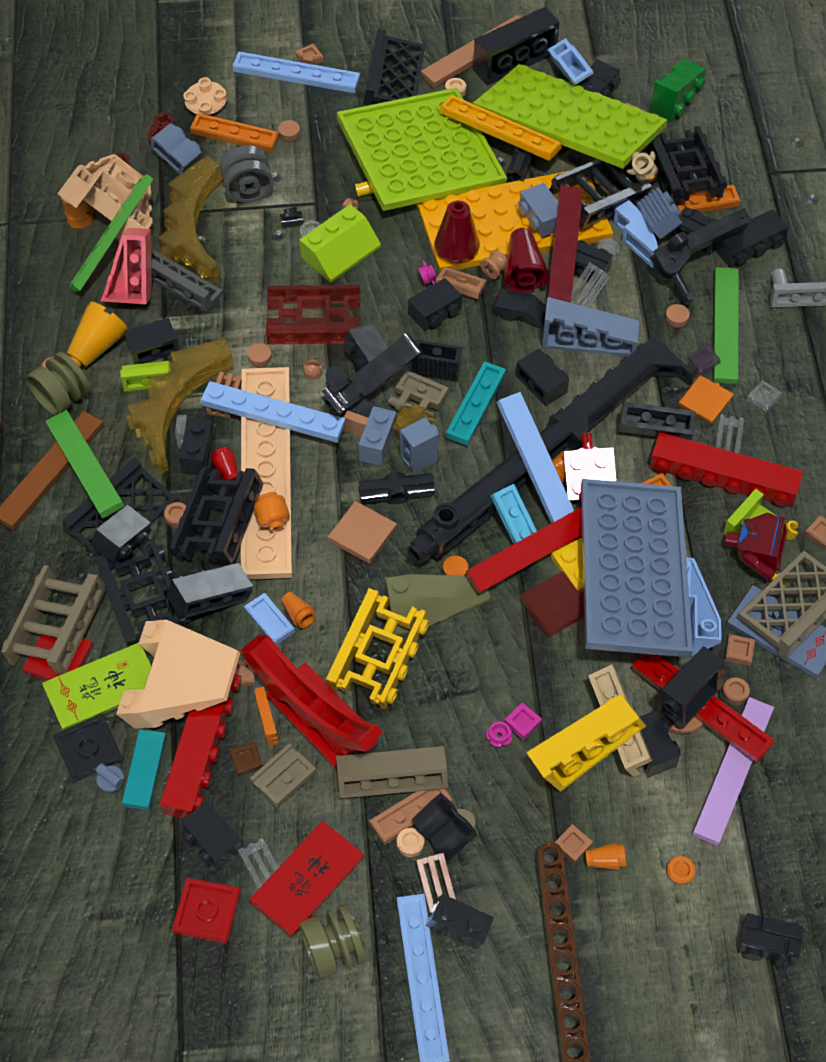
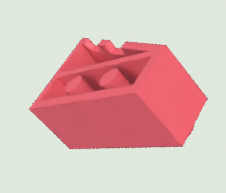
M127 228L122 234L101 301L147 304L152 297L151 229Z

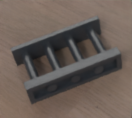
M597 159L566 173L557 174L552 179L549 190L554 195L559 193L560 186L573 187L579 185L583 188L586 194L595 202L593 204H586L582 200L579 227L584 229L615 215V209L628 200L633 205H637V202H640L641 199H644V196L648 195L652 185L647 180L638 184L633 183L617 166ZM610 171L626 189L618 190L603 173ZM594 178L611 196L602 197L587 180Z

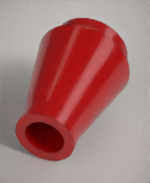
M229 447L215 450L211 455L213 458L211 462L225 480L235 481L238 470L234 452Z

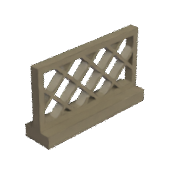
M803 551L739 613L738 618L778 647V653L787 659L826 620V587H820L818 579L826 578V566ZM805 561L812 566L813 572H799L798 566ZM814 578L815 587L801 588L800 579ZM784 579H796L797 588H783L782 581ZM780 594L781 604H767L766 597L768 595ZM784 594H798L799 603H785ZM802 594H816L817 601L815 603H804ZM754 610H763L765 620H755L748 614ZM768 610H782L783 619L769 620ZM786 610H800L801 617L799 619H787ZM770 626H784L785 633L778 638L770 632Z

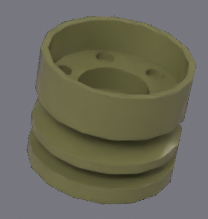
M61 351L56 353L53 359L50 358L46 361V368L39 366L26 375V381L32 394L48 412L55 416L71 406L70 399L78 401L81 399V396L90 392V385L83 371L71 357Z
M346 905L338 907L339 921H337L332 910L327 911L328 925L323 926L318 916H313L299 922L304 944L320 980L337 973L336 959L340 957L345 966L351 968L350 953L353 954L358 964L366 962L364 942L360 929Z

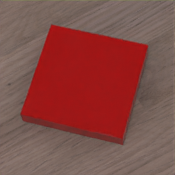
M41 634L35 647L50 650L53 648L57 637ZM82 638L67 672L84 665L93 648L92 641ZM29 656L22 668L25 674L46 681L60 676L55 674L46 659Z
M186 877L172 933L228 944L241 888Z

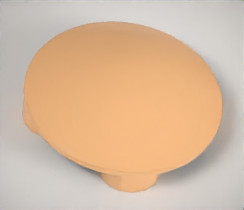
M206 77L201 78L198 83L192 85L183 95L186 107L195 114H214L221 110L227 101L226 90L220 84L212 82Z

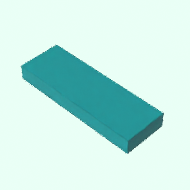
M139 729L123 796V807L150 810L167 737L165 732Z

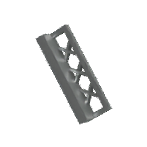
M151 249L152 281L205 312L223 295L222 289Z

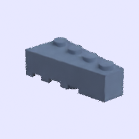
M547 297L542 348L619 356L631 355L636 351L639 320Z

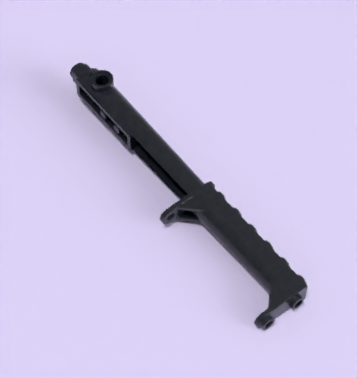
M652 337L647 342H642L636 351L631 355L627 354L615 368L611 367L599 381L595 380L586 392L576 395L570 405L567 407L563 406L556 414L554 413L550 416L548 427L539 434L551 460L567 446L574 451L583 448L581 434L586 433L587 437L588 430L650 377H678L685 383L691 384L696 379L697 372L695 368L691 365H686L665 344H662L655 337ZM519 451L514 452L451 503H442L435 508L433 517L417 529V537L407 547L408 554L415 562H425L431 556L438 559L497 511L490 495L512 484L518 489L530 479Z

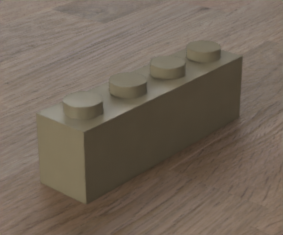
M444 746L336 756L340 798L448 788Z

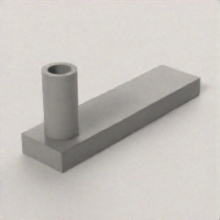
M775 269L771 273L773 280L770 298L771 307L826 306V282L788 283L783 269Z

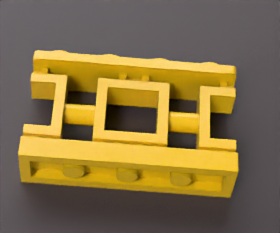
M369 588L326 677V682L332 689L336 691L341 689L345 693L348 692L352 682L373 690L369 698L370 703L378 704L380 708L386 710L388 704H393L398 693V689L395 688L399 680L403 681L408 672L406 664L410 657L414 658L419 647L417 640L420 634L424 635L426 633L429 621L427 620L426 611L422 609L418 611L417 608L412 607L407 618L386 610L389 598L384 595L382 597L378 591ZM375 611L377 617L387 620L383 630L369 625ZM397 625L408 629L412 627L403 649V638L393 634ZM373 636L394 644L386 663L365 655ZM354 655L356 662L366 665L362 676L348 670ZM394 666L384 690L381 683L371 680L376 670L389 675Z

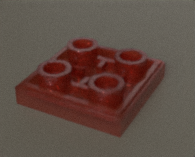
M563 571L520 595V600L548 637L585 617L584 598Z

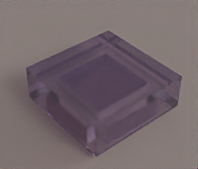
M708 343L688 355L690 362L701 375L721 363L720 358Z

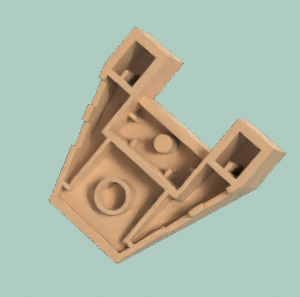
M113 154L100 158L98 162L91 161L86 166H77L57 194L62 197L64 202L73 205L75 208L84 200L112 221L142 175L117 155ZM151 184L115 237L119 243L122 234L127 228H150L152 224V218L149 215L152 211V206L149 204Z
M168 620L145 622L139 645L154 657L145 689L123 691L116 713L120 718L134 729L156 728L163 725V721L174 717L177 720L184 717L185 712L193 709L200 711L227 700L240 656L238 650Z

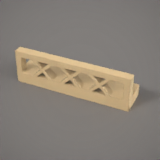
M613 665L588 675L600 707L612 697H617L620 694L628 701ZM641 731L617 748L625 770L633 777L641 775L640 766L652 761Z

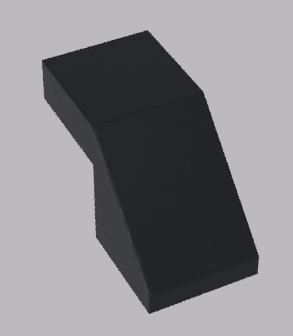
M505 289L498 291L492 308L508 321L521 315L536 328L544 325L546 305L536 296Z

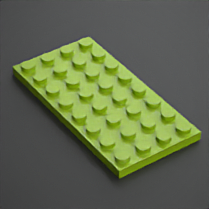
M520 64L473 102L476 106L562 142L563 146L622 169L632 160L634 152L640 153L667 126V119L659 117L657 114L648 113L640 110L638 107L624 104L619 100L608 98L597 92L584 90L582 86L573 85L565 82L563 79H557L544 72H539Z

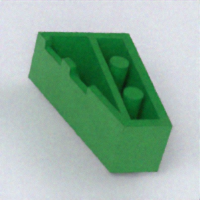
M684 58L672 67V73L666 72L663 74L662 78L664 79L662 81L657 79L654 82L649 113L657 114L659 117L667 119L670 123L677 116L680 117L683 114L685 106L688 103H692L698 90L701 91L706 83V78H704L706 68Z

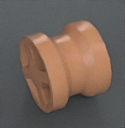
M498 250L491 252L489 258L483 259L480 263L484 274L491 279L499 277L500 272L505 271L506 256Z

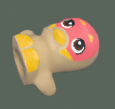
M651 151L649 156L646 153L634 152L632 155L633 169L627 170V173L636 175L640 183L645 180L651 183L658 175L657 166L654 164L655 153Z

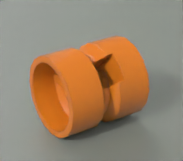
M61 197L65 217L71 227L85 228L92 224L95 214L90 204L82 200L77 208H75L73 205L64 202Z

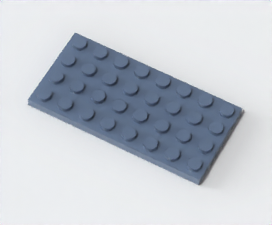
M582 478L581 512L585 649L691 658L693 644L681 487Z

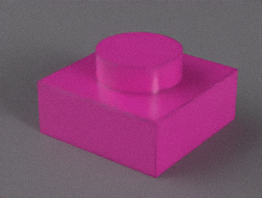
M522 702L504 720V723L524 741L542 723V718Z

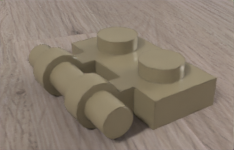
M406 370L395 387V393L400 394V398L391 396L388 404L395 407V410L403 413L405 411L415 415L414 417L418 420L426 417L429 422H432L435 413L427 410L429 407L439 410L449 393V387ZM410 399H412L414 401L419 402L420 405L415 406L408 402Z

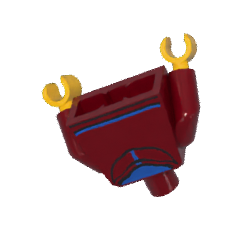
M764 513L754 518L745 519L740 533L727 532L725 544L727 547H737L741 562L765 579L773 581L779 575L776 574V570H780L786 539L794 540L798 535V532L795 531L798 528V523L796 521H789L787 524L785 517ZM784 579L782 583H786L789 579Z

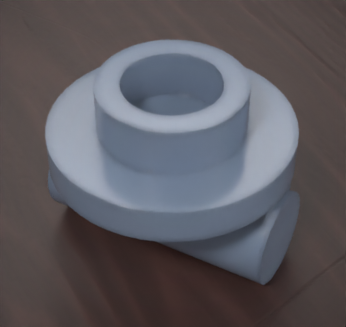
M103 763L96 768V773H98L97 784L101 790L115 792L122 787L124 775L121 769L116 766H105Z

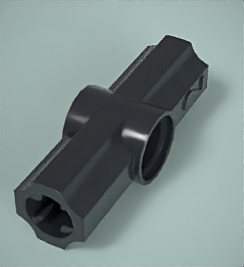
M515 146L514 154L506 171L507 179L510 182L519 180L524 182L529 167L533 164L534 154Z
M392 472L382 479L359 481L361 503L388 500L391 504H402L412 497L435 495L432 473L406 476L402 472Z

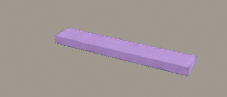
M749 697L742 716L764 732L774 707ZM731 743L693 832V836L716 846L720 843L753 761Z

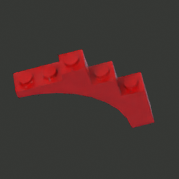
M258 634L239 651L276 700L287 702L305 726L316 728L335 753L346 755L355 750L367 751L376 745L377 738L383 734L378 725L354 716L322 693L292 664L269 635Z

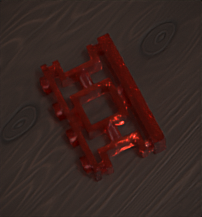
M277 285L267 287L268 309L279 308L278 318H267L266 335L268 345L342 344L345 341L348 330L360 327V317H349V307H360V285ZM330 303H344V308H330ZM284 304H297V308L284 309ZM303 308H325V317L303 318ZM330 317H344V322H330ZM284 318H297V323H284Z

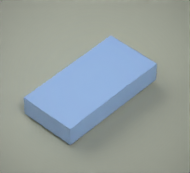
M265 593L244 606V611L264 635H269L276 645L295 633V628Z

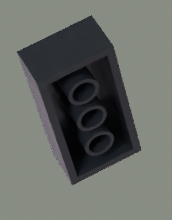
M543 7L474 39L473 71L488 86L501 80L519 64L529 67L550 57L548 49L558 43L560 22L546 7Z

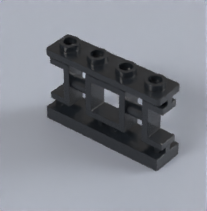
M700 126L694 127V133L686 130L685 138L668 140L664 133L660 137L657 135L647 145L646 150L649 156L651 151L655 153L654 164L657 166L658 177L662 187L672 197L673 203L676 206L680 205L682 198L684 201H689V196L692 192L707 190L710 197H715L716 193L718 199L723 198L724 189L727 188V180L725 176H722L720 164L718 161H715L713 149L708 146L706 134L702 133ZM694 162L696 165L695 167L682 169L679 164Z
M208 467L201 468L199 476L196 477L191 496L188 497L183 516L179 520L175 536L171 540L170 549L179 561H184L185 558L186 560H191L194 550H208L207 554L213 562H217L220 559L223 565H232L234 563L253 513L254 504L257 502L263 486V481L255 469L246 468L245 472L239 471L236 480L231 481L222 480L223 478L217 469H213L210 472ZM212 491L218 492L217 496H210ZM236 493L235 498L228 497V494ZM211 508L224 509L219 522L206 521ZM195 533H202L201 538L194 537ZM220 534L219 539H213L212 535Z
M154 538L149 540V545L145 546L144 543L139 545L142 556L121 563L118 560L112 563L103 555L95 557L127 647L139 643L146 621L168 620L187 628L186 622L190 621L189 617L180 619L176 612L177 620H174L171 611L157 615V609L167 606L165 596L171 584L170 581L174 578L170 566H164L163 560L166 557L161 545L156 546ZM152 554L161 575L159 579L155 570L143 574L140 571L141 568L151 565L149 556ZM112 568H115L117 576L131 573V578L120 581L123 589L121 592L118 591L111 572ZM153 583L158 597L134 605L130 591ZM127 609H130L133 618L143 614L147 615L148 619L136 623L139 632L137 634H134L126 612Z

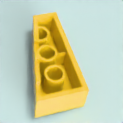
M620 694L617 697H612L601 707L526 753L542 776L561 792L645 728L646 725L629 702Z

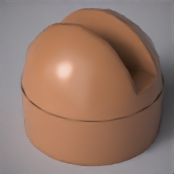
M315 359L305 362L303 368L304 376L309 380L319 379L323 373L321 363Z

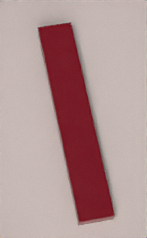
M560 186L548 297L571 303L583 188Z

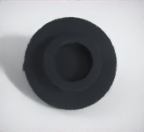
M297 207L283 209L284 213L280 214L282 228L304 224L302 211H297Z

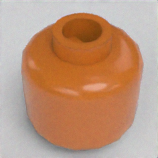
M276 492L260 495L257 498L258 501L254 504V511L259 525L269 528L270 531L283 528L284 523L290 517L284 497L277 495Z

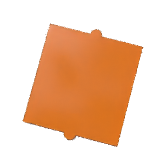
M700 375L679 401L678 405L686 410L696 411V416L712 424L733 398L734 394L719 386V383H714Z

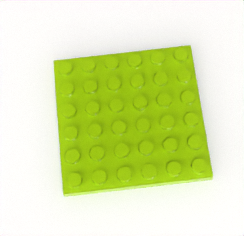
M457 88L337 112V120L383 211L444 198L450 194L458 195L471 190L506 183L507 176L483 133L476 128L440 113V106L451 95L463 99Z

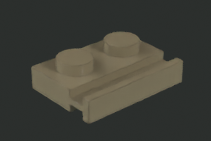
M289 743L250 777V782L278 808L314 776L317 771Z

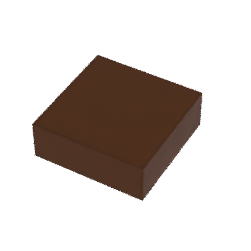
M255 742L229 750L238 777L258 771L263 767Z

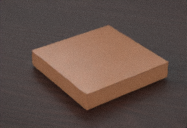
M355 501L329 534L328 541L370 564L397 529V523Z

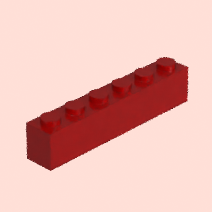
M659 432L649 467L659 473L679 476L684 480L697 481L706 486L725 489L731 493L750 496L757 489L764 494L762 500L790 508L794 505L803 474L801 470Z
M237 666L226 701L200 711L195 709L189 711L160 802V807L165 815L184 819L204 804L205 798L202 795L204 788H208L211 783L212 772H210L212 762L216 763L219 757L220 748L217 747L219 739L225 737L227 730L225 720L227 714L231 715L233 711L234 699L232 697L234 691H238L241 685L242 676L239 675Z

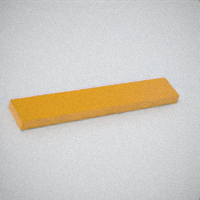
M451 95L440 106V113L548 161L561 149L562 142Z

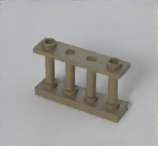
M44 565L40 574L35 579V584L8 639L3 643L1 652L11 665H16L21 654L46 659L55 674H65L106 590L98 575L88 573L84 583L76 584L57 580L49 566ZM52 589L78 594L72 606L47 601ZM42 611L68 616L64 626L61 628L36 623ZM31 632L57 637L53 648L50 650L25 645Z

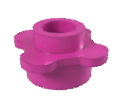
M424 260V266L418 268L425 285L431 282L434 285L433 279L437 275L432 264L427 266Z

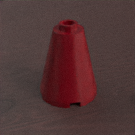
M457 200L449 203L435 237L434 246L438 251V255L448 262L462 263V260L468 258L471 260L479 251V236L470 207L464 201Z
M518 228L511 233L503 277L505 287L507 285L511 291L533 293L535 292L534 288L541 286L542 289L549 283V271L533 233L526 228Z

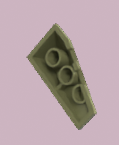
M409 574L386 578V595L389 598V611L407 618L412 607L417 608L418 611L421 609L425 610L429 626L438 622L443 623L449 617L459 612H467L490 601L489 589L487 588L477 593L468 576ZM397 625L393 634L397 636L409 635L412 627L408 629Z

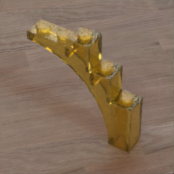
M206 155L168 183L169 198L172 204L163 210L164 225L168 230L159 236L158 240L159 251L165 258L175 263L183 260L187 266H192L197 270L202 278H207L214 284L220 279L219 267L199 242L196 227L198 216L205 201L223 183L224 179L221 175L220 164Z
M225 338L170 353L172 363H168L171 373L149 379L151 389H147L149 399L128 405L130 415L126 416L129 429L135 430L137 438L143 437L145 446L150 445L151 450L148 451L152 465L157 464L159 473L169 470L166 459V437L169 425L177 409L193 391L205 382L218 376L219 372L226 373L234 370L232 355Z

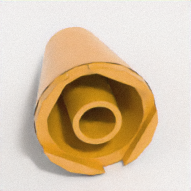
M92 301L87 305L66 353L79 367L86 368L124 336V331L128 329L113 312L110 315L104 311V306Z

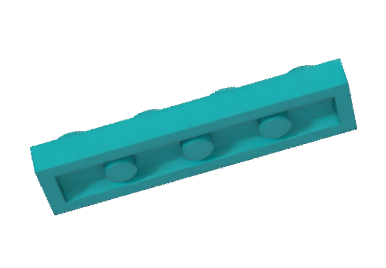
M484 361L446 431L447 439L466 446L469 445L506 375V369Z

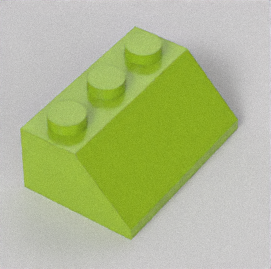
M351 204L299 239L301 258L330 283L381 248V243L366 217Z

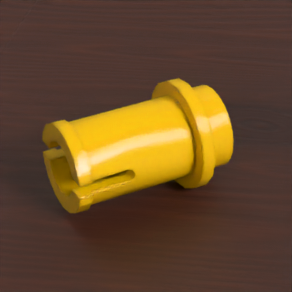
M368 181L355 184L358 198L374 193Z

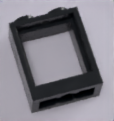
M703 646L662 689V714L669 724H676L681 729H684L723 687L725 661Z

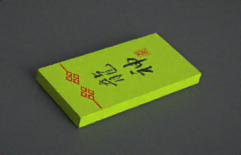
M137 643L42 683V686L61 729L64 731L98 715L117 709L124 690L145 689L152 666L143 647Z

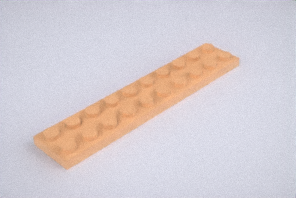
M289 367L242 369L241 390L290 403ZM241 416V471L245 472L246 468L255 469L263 481L259 496L268 492H276L277 495H282L290 513V517L284 523L283 528L270 531L269 528L259 525L253 510L241 542V567L249 579L292 578L290 430Z

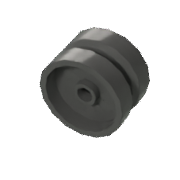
M252 145L239 146L231 149L222 157L220 171L224 179V187L227 195L234 201L253 202L266 196L273 188L274 181L266 153L259 147Z

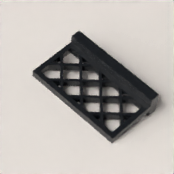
M378 29L363 104L371 105L372 101L383 103L398 100L404 94H407L409 97L417 96L426 45L385 36L386 30ZM387 44L394 45L398 49L392 52ZM409 50L420 51V53L412 56ZM403 53L407 59L400 61L397 56ZM392 59L396 64L389 67L385 61ZM412 63L416 69L409 71L406 65ZM400 68L405 74L398 77L394 71ZM389 74L393 80L386 82L382 76ZM409 78L414 84L407 87L403 81ZM398 84L402 90L395 92L391 86ZM386 89L390 95H379L378 92Z
M135 457L109 479L119 496L131 495L130 507L134 510H149L147 520L151 522L150 525L164 513L165 508L169 504L177 502V498L143 469L142 463ZM142 476L149 482V489H134V483ZM134 495H149V505H134ZM152 495H163L168 499L163 505H152ZM88 497L63 519V530L70 537L73 535L96 557L102 555L90 545L93 537H84L80 533L84 527L96 526L97 529L106 522L99 521V512L90 497Z

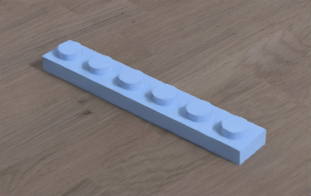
M209 381L201 398L202 406L338 443L346 424L343 417Z

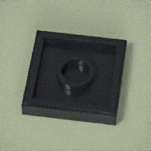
M103 714L53 735L73 783L96 774V768L101 763L105 766H114L123 762V758Z

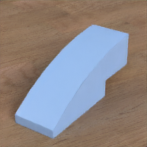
M566 38L548 49L554 64L573 84L576 85L594 74L573 45L571 46Z
M628 200L615 209L613 224L623 231L622 242L654 268L655 266L650 256L654 255L653 251L658 248L656 238L645 217Z

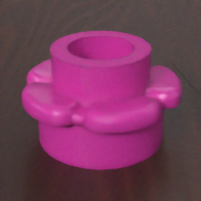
M495 722L487 730L486 737L491 741V745L495 747L506 746L512 740V730L504 722Z

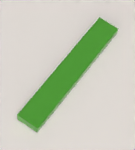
M146 174L140 177L68 286L70 290L76 293L82 289L153 181L151 176Z
M715 267L714 383L737 384L738 269Z
M65 410L46 420L47 426L102 519L125 507L68 411Z

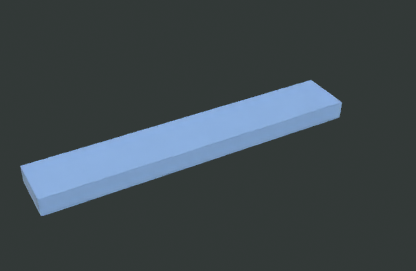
M239 51L233 64V72L350 93L356 92L360 81V73Z
M521 392L497 401L496 403L550 522L553 523L573 512V506Z
M417 894L397 897L420 1062H450L430 928L425 926L428 920L425 895Z

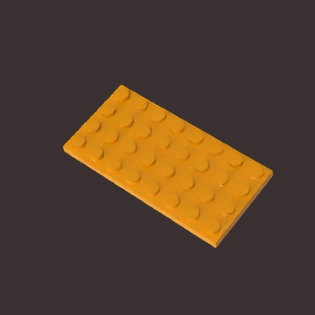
M568 171L525 179L524 182L519 180L483 187L458 195L450 194L444 198L417 203V209L439 274L444 267L460 270L480 266L481 261L489 258L490 253L494 250L502 252L507 258L510 235L518 228H526L533 233L541 253L553 251L555 232L540 237L537 231L531 228L527 217L520 213L518 202L520 201L521 191L541 183H545L547 188L550 189L552 179L557 174H563ZM592 179L587 180L595 189ZM583 190L582 200L586 204L595 203ZM556 193L553 196L558 201L559 193ZM457 200L464 201L469 205L480 240V247L476 256L471 260L469 258L462 260V263H452L442 259L434 246L435 237L449 203ZM607 218L584 229L579 227L578 241L582 240L590 244L613 239V231Z

